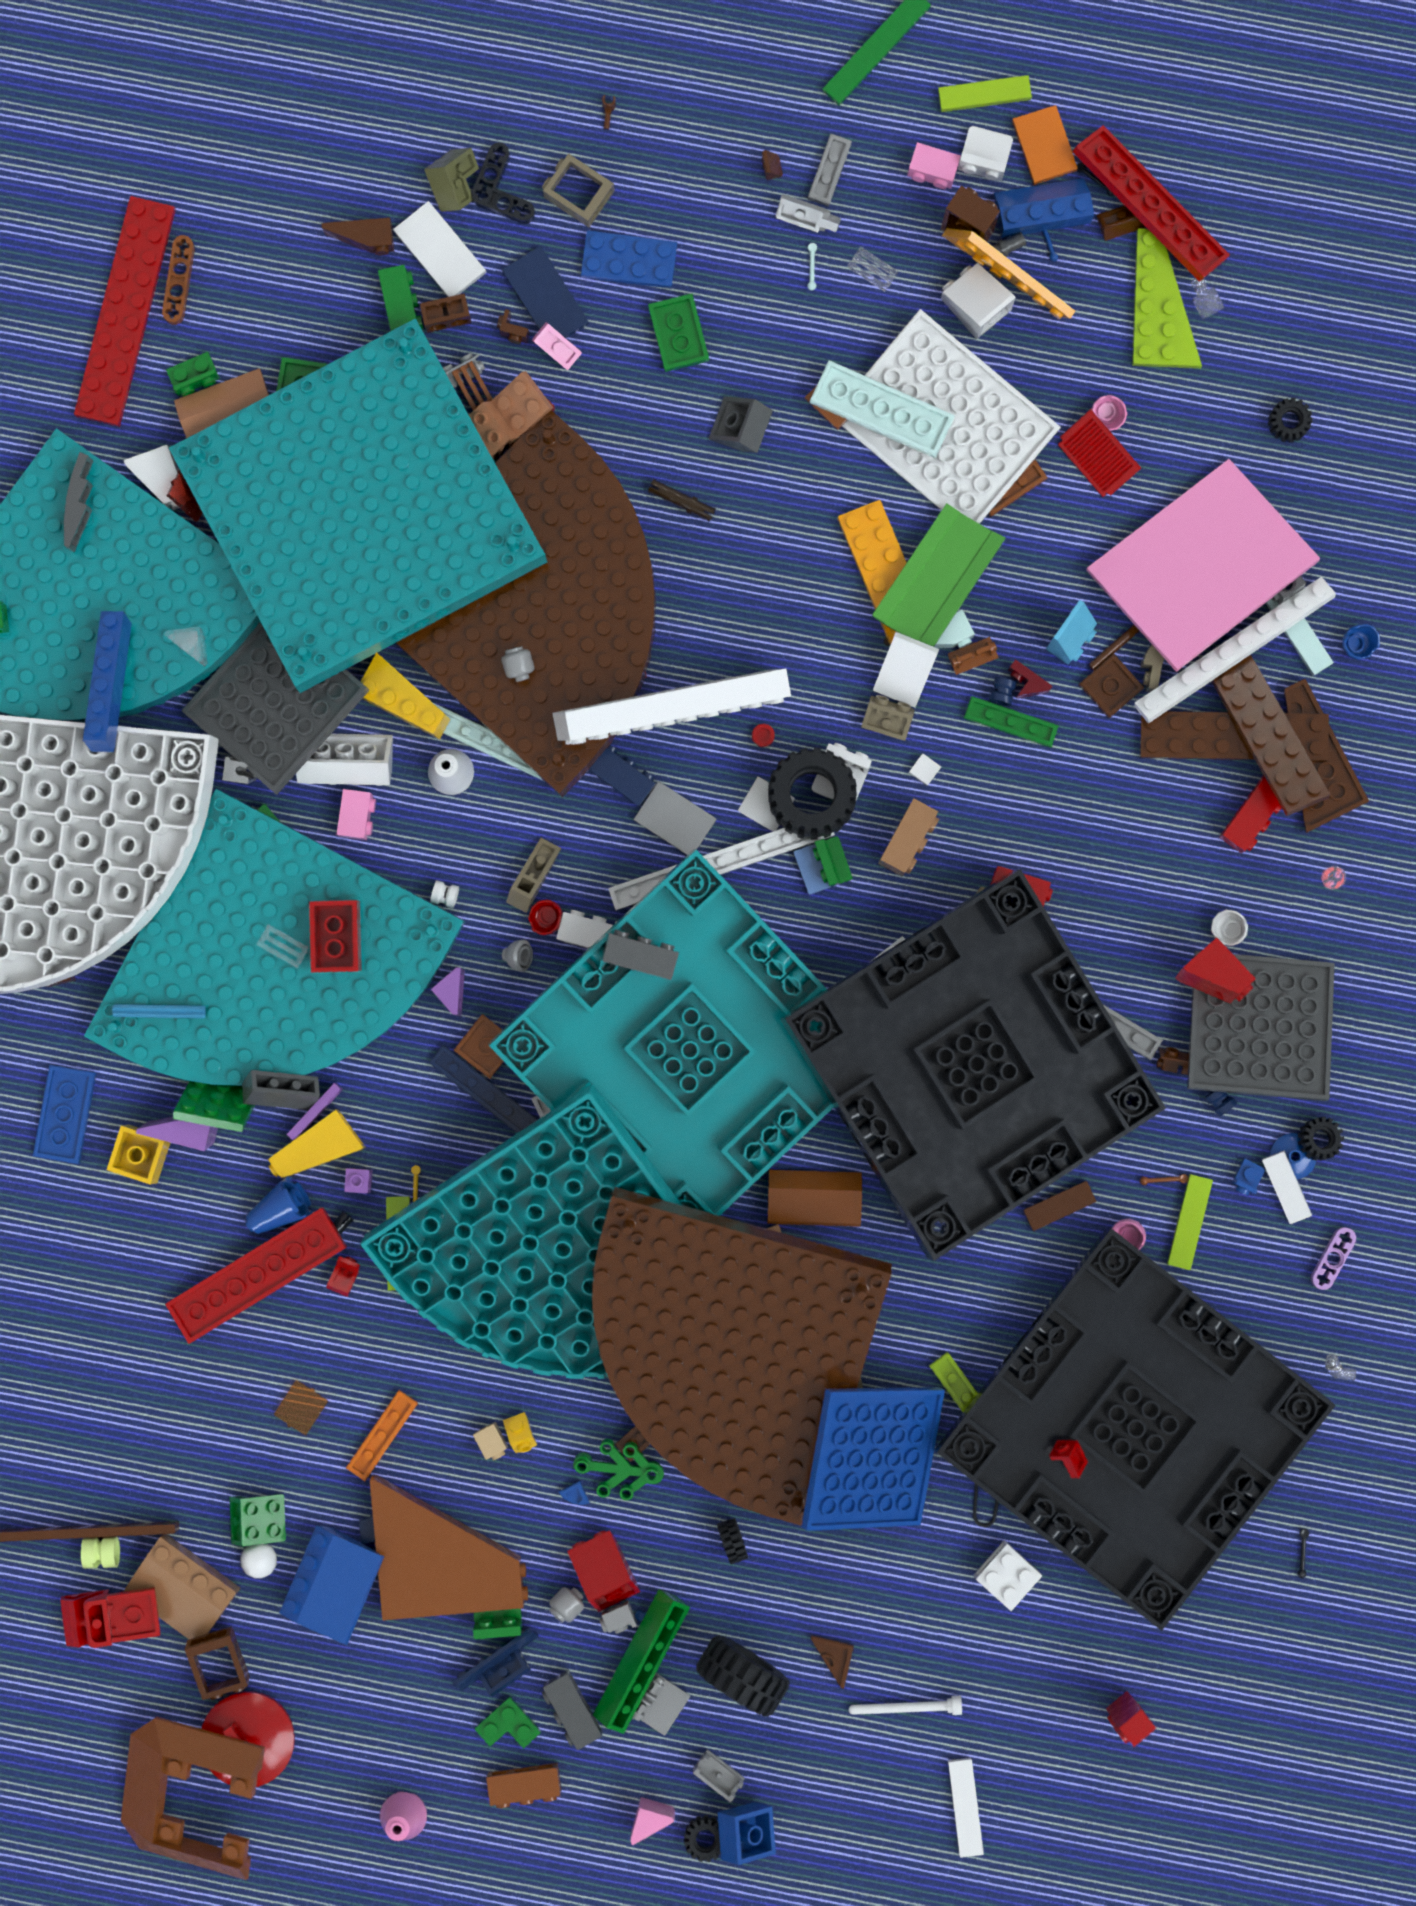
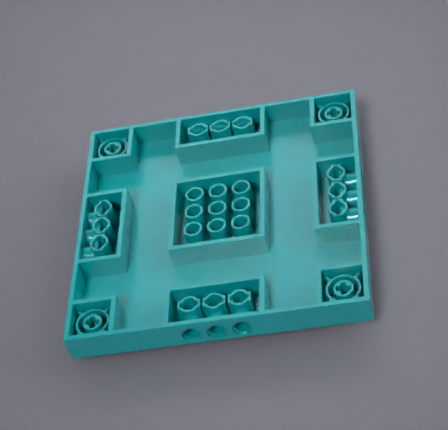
M416 318L169 447L171 454L299 693L547 563L544 551Z
M693 849L488 1043L497 1055L551 1111L593 1084L682 1206L719 1216L834 1108L780 1020L788 1013L825 991L826 987L696 849ZM615 930L629 933L628 938L634 940L641 936L651 939L652 945L660 946L662 942L675 946L674 951L679 952L672 979L661 978L602 961L601 958L608 933L614 934ZM811 1021L810 1031L817 1032L816 1027L819 1026L818 1023Z

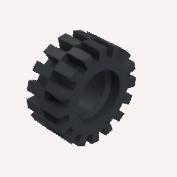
M1286 398L1282 402L1277 403L1268 418L1270 419L1268 426H1271V434L1273 432L1276 434L1274 436L1276 439L1280 437L1282 442L1289 440V443L1294 440L1298 441L1310 429L1313 418H1311L1312 411H1308L1309 406L1307 404L1304 406L1301 399L1295 401L1296 398H1291L1290 400ZM1287 412L1295 413L1299 419L1298 426L1295 428L1285 427L1282 423L1283 414Z
M1326 1117L1315 1118L1306 1122L1300 1128L1302 1132L1298 1133V1137L1301 1138L1298 1141V1145H1303V1148L1300 1149L1302 1153L1307 1152L1305 1156L1308 1158L1313 1157L1312 1160L1315 1161L1326 1160L1337 1155L1340 1152L1339 1149H1342L1344 1145L1341 1144V1141H1344V1136H1340L1343 1130H1338L1339 1124L1337 1122L1332 1123L1333 1119H1326ZM1317 1130L1324 1131L1328 1136L1329 1141L1324 1148L1318 1147L1314 1142L1313 1136Z
M732 1518L718 1523V1531L729 1563L734 1564L748 1559L746 1547L736 1519Z
M704 1815V1817L697 1816L696 1820L692 1819L689 1826L687 1825L685 1829L684 1845L686 1846V1851L688 1854H691L694 1860L697 1858L699 1862H703V1860L711 1862V1859L714 1858L716 1860L721 1855L719 1826L714 1816L712 1818L708 1817V1815ZM702 1830H709L714 1834V1843L709 1847H702L696 1841L697 1834Z

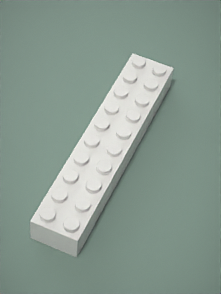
M772 669L554 712L553 718L558 741H565L566 744H579L586 742V737H588V740L608 738V733L610 735L631 733V728L632 731L653 729L652 724H654V727L675 724V719L676 722L697 720L696 715H698V718L717 716L719 713H732L745 708L762 707V704L784 702L783 698L791 696L786 669Z

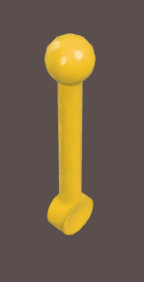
M417 1165L411 1168V1172L414 1174L413 1202L418 1200V1174L421 1172V1168Z

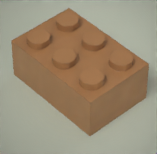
M913 799L878 864L903 877L905 872L910 874L917 862V859L913 857L916 852L919 854L922 852L928 841L925 835L927 832L932 833L939 821L936 817L938 811Z

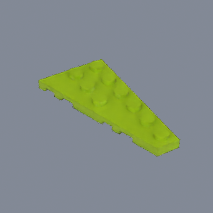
M1138 228L1136 236L1132 366L1201 369L1202 364L1167 248L1148 229Z

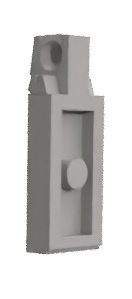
M784 194L781 196L775 217L817 233L826 229L837 232L841 218L830 214L831 211Z

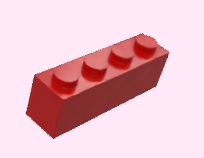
M1264 775L1219 836L1220 839L1240 853L1252 850L1258 841L1255 838L1260 831L1264 832L1271 823L1268 820L1273 812L1277 814L1282 808Z
M1128 1691L1106 1708L1110 1714L1107 1719L1125 1744L1130 1741L1135 1747L1156 1729L1144 1710Z

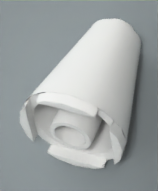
M446 749L437 753L432 758L428 767V777L432 786L439 792L447 795L460 794L469 788L474 776L472 761L465 753L456 749Z

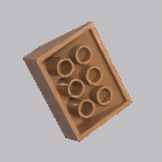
M164 1534L150 1550L123 1592L155 1587L159 1618L186 1638L192 1639L208 1634L241 1588L168 1534Z

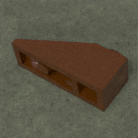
M390 218L321 223L325 235L367 252L382 256L395 251L393 225Z

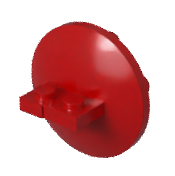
M244 1691L225 1697L210 1710L201 1728L265 1747L262 1769L258 1772L256 1787L265 1785L279 1776L293 1754L295 1732L291 1718L279 1702L263 1693ZM210 1770L218 1779L230 1785L231 1775Z

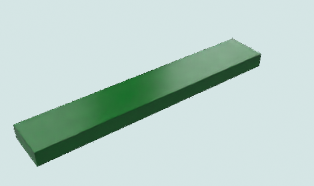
M904 0L824 86L823 92L840 106L931 8V4L927 0Z

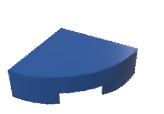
M581 1481L559 1490L562 1498L572 1504L585 1505L590 1503Z

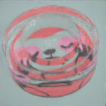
M1331 866L1323 871L1321 880L1326 888L1335 890L1344 885L1346 874L1342 868Z

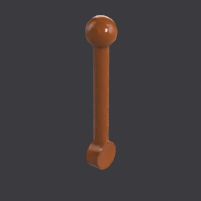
M1181 1174L1179 1177L1147 1178L1142 1176L1140 1178L1142 1185L1155 1182L1179 1181L1186 1183L1188 1181L1186 1174Z

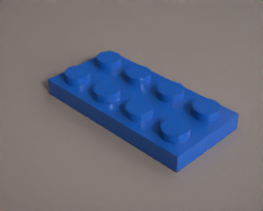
M587 230L581 278L672 289L678 244L675 241Z

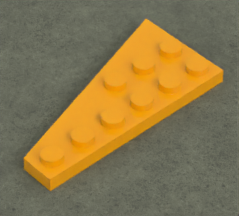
M946 228L942 234L944 238L960 250L971 255L972 259L977 263L990 268L989 272L997 278L1003 277L1019 290L1031 296L1036 303L1049 308V312L1056 318L1061 319L1064 317L1071 319L1075 313L1073 308L973 231Z

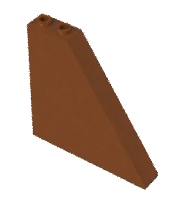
M372 1475L370 1490L376 1552L384 1556L378 1571L382 1621L524 1608L525 1601L528 1600V1587L523 1586V1577H526V1564L521 1563L520 1555L380 1476Z

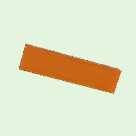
M399 1389L346 1469L363 1481H366L419 1402Z

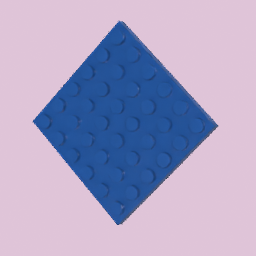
M940 1387L826 1389L801 1528L806 1531L921 1525L945 1390Z

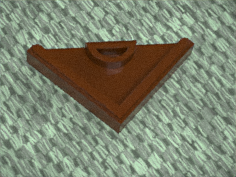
M811 1634L812 1642L840 1688L844 1689L854 1644Z

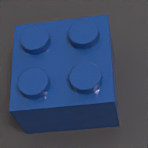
M752 1802L717 1812L721 1860L740 1865L776 1854L772 1806Z

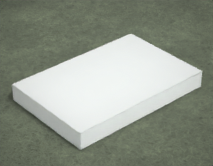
M896 632L873 691L916 707L939 649Z

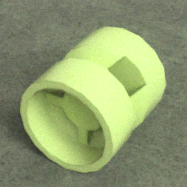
M117 1536L103 1537L101 1541H99L98 1537L83 1538L81 1544V1563L84 1569L98 1568L100 1564L104 1568L118 1567L120 1561V1542Z

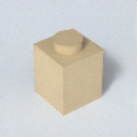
M496 1422L473 1434L486 1460L492 1458L494 1461L505 1455L504 1450L508 1448V1445Z

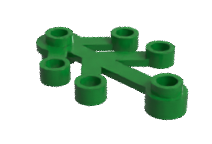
M604 1439L601 1442L600 1451L604 1455H609L616 1463L593 1461L588 1453L577 1454L573 1462L575 1471L581 1474L588 1473L590 1470L615 1473L608 1480L598 1484L596 1493L602 1498L608 1497L611 1489L630 1475L639 1477L632 1483L621 1487L619 1495L621 1499L626 1501L631 1500L634 1492L646 1483L657 1484L664 1476L663 1467L656 1461H648L638 1450L637 1444L632 1441L624 1445L623 1454L628 1458H633L639 1466L631 1465L617 1450L611 1439ZM608 1444L611 1446V1449H605L603 1445ZM632 1447L634 1452H629L626 1448ZM584 1463L586 1467H580L578 1464ZM652 1471V1472H654L656 1475H655V1476H651V1475L648 1474V1472ZM605 1487L608 1491L603 1492L600 1488ZM629 1490L631 1494L626 1495L623 1491Z

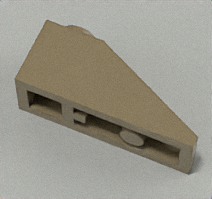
M540 838L510 888L506 903L527 913L561 851L560 847Z

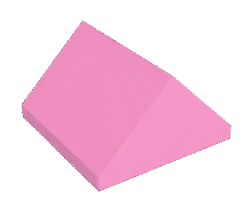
M641 1797L631 1831L630 1842L632 1845L673 1823L675 1820V1809L673 1806Z

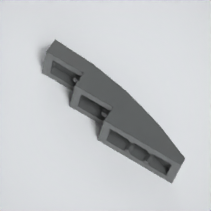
M79 452L71 474L64 515V546L72 552H75L92 512V509L85 503L93 487L86 480L93 460Z

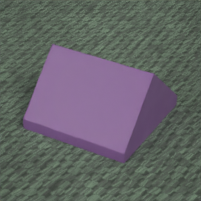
M455 968L431 989L455 1016H462L465 970L462 968Z

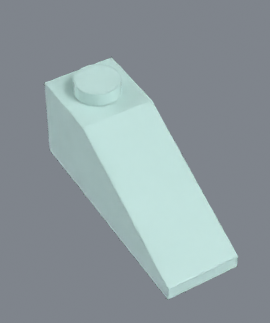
M963 609L956 613L934 646L935 648H954L956 646L963 648L972 643L971 639L975 633Z

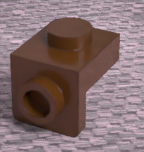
M505 309L504 315L500 314L497 322V328H499L501 337L508 338L509 342L521 344V342L528 343L529 329L510 324L511 312Z

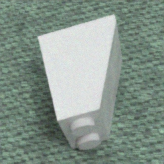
M978 263L973 267L967 266L960 273L961 277L955 282L953 280L949 281L943 287L941 296L944 303L976 340L1012 310L1016 298Z

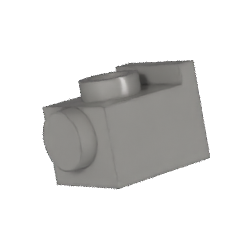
M629 1601L602 1611V1619L599 1620L604 1633L615 1631V1634L623 1632L628 1629V1624H631L632 1628L637 1626V1620Z

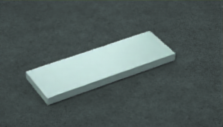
M830 360L810 399V404L841 416L935 459L955 417L951 413Z

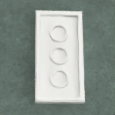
M429 201L393 229L395 234L447 297L461 294L487 273Z

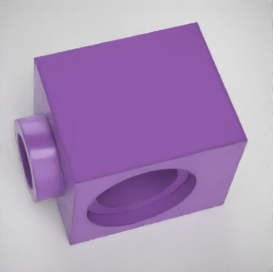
M346 1168L344 1192L371 1193L373 1170Z

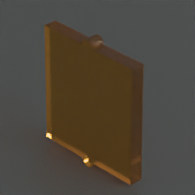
M296 1380L274 1415L286 1422L288 1427H293L306 1436L328 1403V1400L316 1393L314 1388L310 1389Z

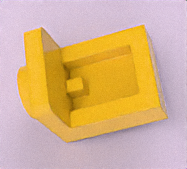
M525 1412L503 1420L510 1445L515 1453H524L537 1446Z

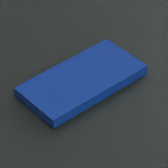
M49 1065L33 1150L34 1157L80 1164L96 1072Z

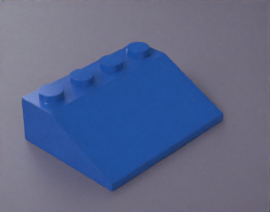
M316 1525L279 1613L299 1625L347 1645L384 1556L333 1527Z

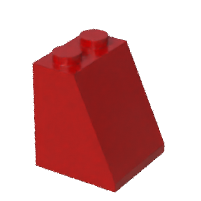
M1215 938L1188 962L1175 977L1177 981L1229 1004L1235 999L1240 1002L1254 988L1251 984L1256 979L1218 938Z
M610 1530L598 1532L593 1536V1539L587 1542L580 1541L567 1551L588 1602L598 1612L641 1592L622 1550Z

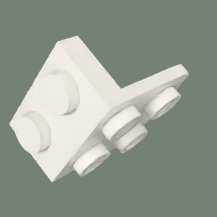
M971 126L968 130L958 170L967 174L983 176L989 180L1002 181L1013 138L1009 135Z
M828 744L825 752L827 750L834 752L835 757L838 758L840 756L845 761V765L851 768L857 785V800L872 761L868 759L869 757L861 752L854 754L847 751V747L841 744ZM817 774L812 785V791L833 800L834 789L831 782Z

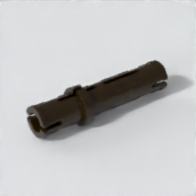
M653 479L651 482L659 490L649 486L648 493H652L685 509L686 513L690 515L694 513L708 522L712 520L713 516L705 513V511L715 514L716 508L698 501V498L695 496L691 498L656 479Z

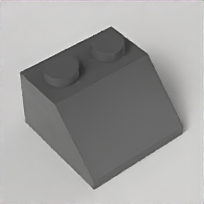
M724 396L709 439L739 451L757 453L773 410L756 399Z

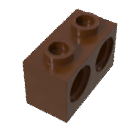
M465 293L420 303L427 333L472 323Z

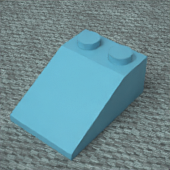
M1079 600L1046 648L1047 651L1068 665L1072 660L1076 662L1084 651L1081 649L1085 641L1090 643L1097 633L1094 630L1097 622L1082 600Z

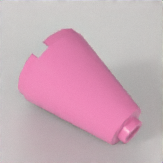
M397 1792L391 1795L383 1803L380 1811L381 1825L388 1837L394 1841L409 1840L416 1837L423 1830L427 1820V1809L424 1802L413 1793Z

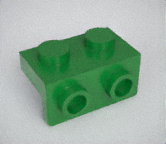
M835 836L827 840L815 841L816 847L812 849L816 861L821 860L824 869L820 870L824 883L828 882L829 886L833 887L852 880L853 877L839 837Z

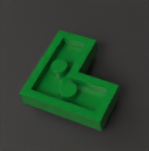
M511 1696L475 1727L476 1732L490 1747L507 1731L523 1749L541 1733L538 1726Z

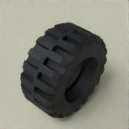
M814 747V750L802 748L798 753L791 752L788 754V758L782 759L777 764V768L773 770L768 785V802L779 826L782 825L786 832L797 834V837L801 839L811 837V840H818V837L824 836L826 838L831 836V833L834 831L838 832L849 821L855 808L857 785L852 775L853 772L849 766L845 765V761L840 756L838 758L835 757L834 752L829 750L823 752L821 748ZM806 774H818L827 778L834 789V799L830 807L817 814H808L798 810L792 803L790 796L791 787L796 779Z
M721 1635L711 1639L696 1664L697 1673L705 1681L740 1705L764 1717H768L775 1712L789 1689V1680L783 1673L752 1651Z

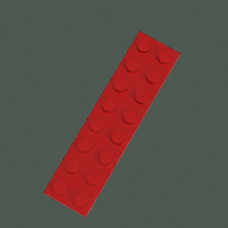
M1104 125L1074 148L1072 152L1199 282L1230 256Z
M322 1207L165 1305L186 1341L190 1344L347 1248V1245L326 1210Z

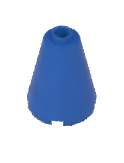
M291 1176L283 1178L246 1215L247 1220L245 1223L247 1228L251 1232L260 1234L301 1221L312 1214L313 1210L309 1212L308 1209L311 1201L299 1182L294 1184L290 1181L293 1179Z

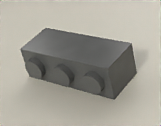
M615 930L614 934L608 933L601 958L602 961L661 978L672 979L679 952L674 951L675 946L662 942L660 946L652 945L651 939L641 936L634 940L628 938L629 933Z
M251 1070L242 1083L243 1104L310 1110L320 1098L317 1076Z
M569 1669L544 1683L542 1695L548 1705L551 1703L554 1707L555 1712L553 1715L559 1725L563 1724L567 1731L565 1737L570 1746L574 1745L579 1750L602 1737L603 1731L593 1716V1712Z

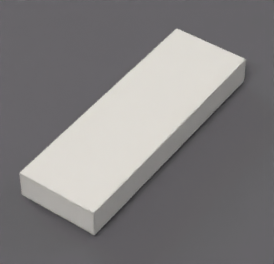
M1285 1151L1263 1158V1164L1289 1223L1292 1224L1311 1217L1312 1213Z

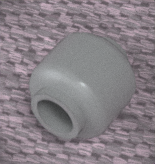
M523 646L506 650L505 655L501 658L506 677L515 678L516 682L529 679L528 674L535 669L530 651L523 649Z
M566 1587L561 1588L550 1600V1613L561 1623L564 1621L572 1622L584 1609V1604L581 1601L583 1595L574 1587L571 1590Z

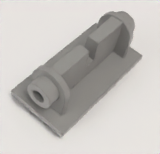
M472 353L463 356L459 359L461 363L455 367L452 364L443 367L454 388L459 385L452 371L470 361L473 362L479 374L485 369L482 361H476V358L479 357L478 354L473 356ZM470 367L467 368L469 376L471 378L475 377Z

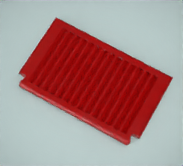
M1092 409L1060 436L1062 441L1058 443V446L1102 497H1105L1107 493L1111 496L1141 469V466Z

